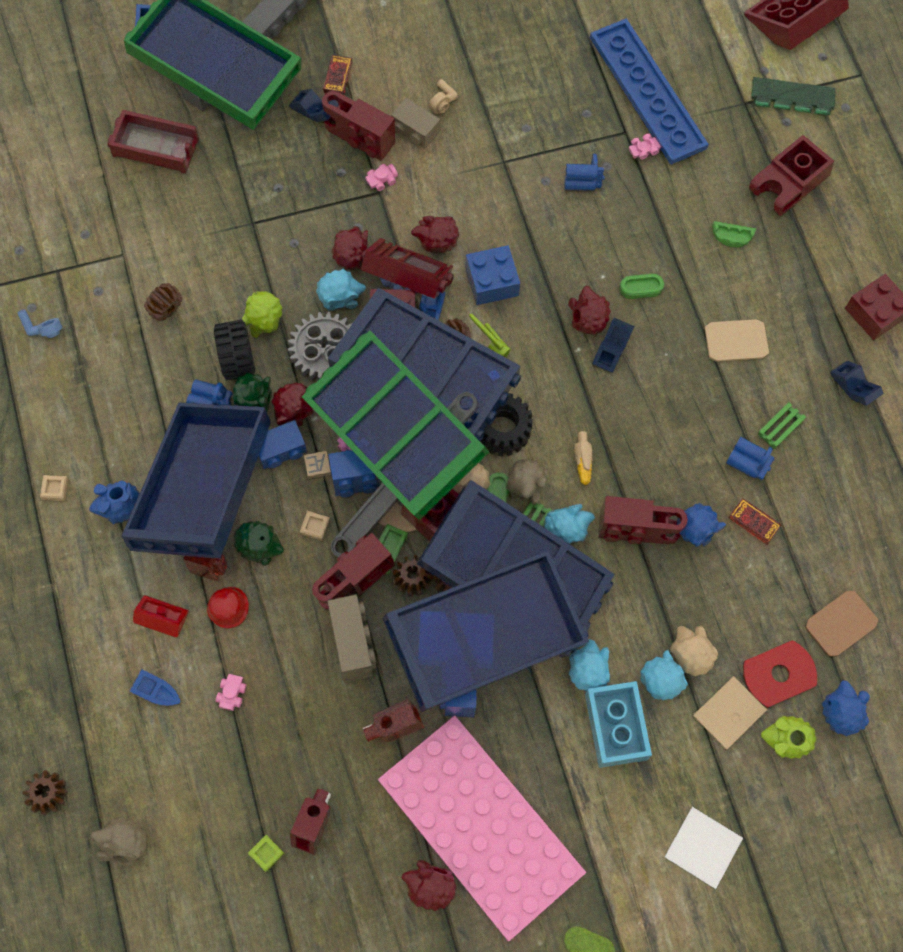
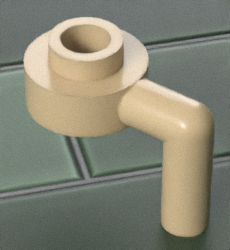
M443 79L437 83V86L443 92L437 93L431 99L428 106L435 114L444 113L449 108V103L458 98L457 92Z

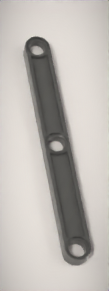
M463 392L454 399L447 409L464 425L477 410L478 399L470 392ZM464 397H471L473 399L472 408L468 410L462 409L461 400ZM442 413L387 477L389 481L404 494L459 429ZM402 469L410 471V479L407 482L399 480L398 475ZM384 483L378 487L333 539L331 550L335 556L339 557L342 554L337 550V544L340 540H345L348 543L347 551L350 552L356 547V542L361 537L368 536L399 500Z

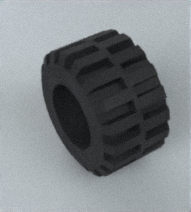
M240 319L215 324V344L222 375L226 381L238 379V377L244 376L247 373L254 375L255 366L246 323Z
M508 393L510 395L505 405H500L496 410V418H509L515 423L516 428L509 432H499L490 424H487L484 429L485 434L480 441L489 449V453L492 455L494 452H498V456H503V453H507L510 456L513 455V450L518 453L521 451L522 446L525 447L528 439H530L533 424L531 410L528 411L529 406L526 402L522 404V398L517 397L515 399L511 393ZM484 399L481 402V406H478L475 418L488 400Z

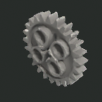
M319 312L318 318H314L310 314V321L301 319L303 326L295 325L296 332L290 333L292 339L288 340L290 347L288 348V353L292 355L290 357L291 363H295L296 370L302 369V376L309 373L310 380H313L315 376H318L320 379L324 371L329 368L328 357L341 340H334L332 338L335 336L343 338L353 324L347 325V318L340 321L339 314L331 318L330 312L327 313L326 317H323L321 312ZM312 334H319L316 338L310 337ZM309 354H316V355H317V356L314 357V358H308V357H307Z

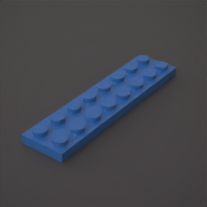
M627 18L590 34V39L652 137H655L660 144L661 151L670 165L708 148V142Z

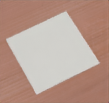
M692 807L665 858L716 889L743 838Z

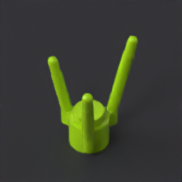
M469 314L473 322L492 341L488 348L506 358L511 351L508 345L502 341L488 323H485L484 326L473 314Z

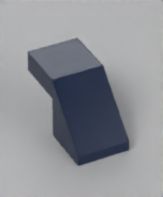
M312 88L300 91L289 105L291 109L315 122L326 121L331 117L323 110L322 100ZM335 100L328 102L335 107L339 105Z
M614 317L592 364L613 373L635 326Z
M846 361L830 372L834 380L853 401L867 406L884 394L882 386L866 381L861 365Z

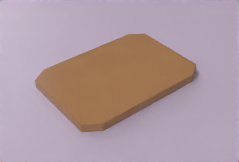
M846 591L810 617L805 628L828 657L840 655L876 628L878 618L855 591Z

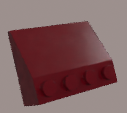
M761 0L746 10L744 16L776 45L792 50L849 9V1Z

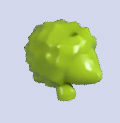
M257 291L248 297L242 320L246 323V326L249 325L250 333L253 337L258 338L260 334L271 333L277 330L283 309L280 299L267 291Z
M794 716L779 717L776 723H773L760 734L763 740L781 758L800 759L803 755H808L814 750L816 742L815 729L812 728L809 722H804L802 718Z

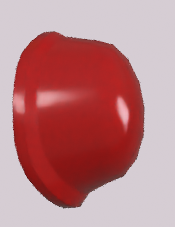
M226 587L213 593L207 605V613L212 622L221 628L227 629L241 625L249 611L247 596L241 589L236 587Z

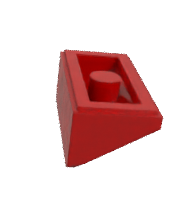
M144 595L134 609L133 622L146 628L178 637L189 610Z

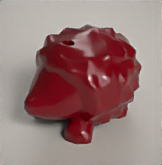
M424 216L422 220H419V225L411 231V234L420 241L422 248L427 252L445 253L446 251H451L452 248L457 246L459 238L456 222L450 216Z
M354 226L349 230H340L336 234L331 252L338 267L351 271L361 269L365 252L368 248V230L361 232L358 226Z
M584 286L578 301L576 298L569 299L568 305L573 310L572 327L576 331L591 335L603 332L610 320L609 315L611 313L609 308L610 302L606 300L605 296H599L590 286Z
M295 382L286 384L284 387H280L277 392H274L271 402L274 406V416L277 425L281 426L295 420L297 426L300 427L303 425L302 420L314 413L313 408L302 398L308 388L307 386Z
M418 860L416 864L418 870H410L402 874L401 878L408 887L409 900L417 907H423L426 910L436 912L448 907L455 898L457 887L452 875L453 873L448 869L432 866L424 860Z

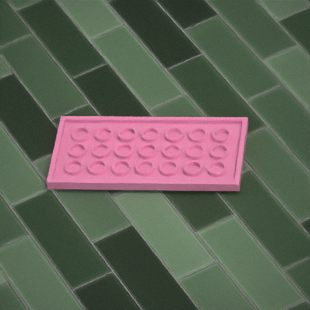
M453 716L378 779L379 783L508 942L586 873L456 716Z

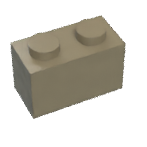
M407 98L391 114L395 118V132L403 134L414 144L420 145L425 149L440 132V118Z

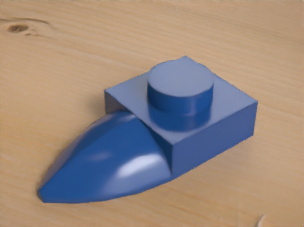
M143 669L140 670L129 690L158 705L169 706L180 704L181 702L177 692L169 683Z

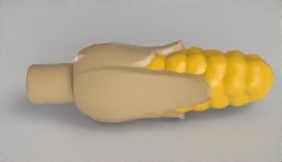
M581 431L578 432V443L574 446L575 461H577L580 482L583 485H588L592 474V446L587 440V432Z

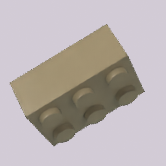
M357 595L328 600L344 683L373 677L372 669H376V661L373 648L368 649L367 647L372 644L368 625H363L364 622H367L363 601L358 602Z

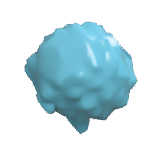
M341 269L340 271L334 270L331 273H326L317 282L316 293L324 308H327L329 311L345 306L346 308L354 309L358 306V302L353 299L358 298L365 291L366 286L355 280L351 272Z
M575 504L549 511L545 517L544 527L568 544L585 540L588 534V526L595 519V516L591 512L580 511L582 504Z
M589 639V642L581 649L575 650L569 656V675L571 681L576 685L577 689L587 691L589 688L607 686V682L610 680L608 647H603L600 651L595 641Z
M668 650L663 652V657H655L653 660L647 661L641 669L640 681L654 699H662L663 701L673 699L681 691L685 690L688 685L681 666L673 660Z

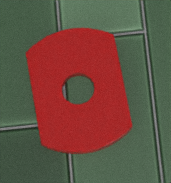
M793 640L745 660L743 664V676L748 691L766 708L817 686V671L812 657L800 644ZM773 667H785L789 674L787 681L777 682L772 677Z

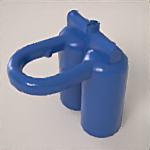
M592 154L591 164H566L564 190L593 191L596 188H601L602 180L605 178L603 176L604 168L598 167L596 154Z
M195 379L186 403L231 405L230 399L233 396V392L228 391L220 382L215 385Z
M740 437L726 464L752 478L763 480L767 471H770V466L774 461V457L771 456L773 448L769 447L768 450H765Z

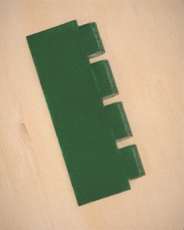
M753 77L751 99H755V106L770 107V103L773 102V108L790 110L793 104L794 111L811 113L812 107H815V114L830 115L831 110L835 108L836 88Z

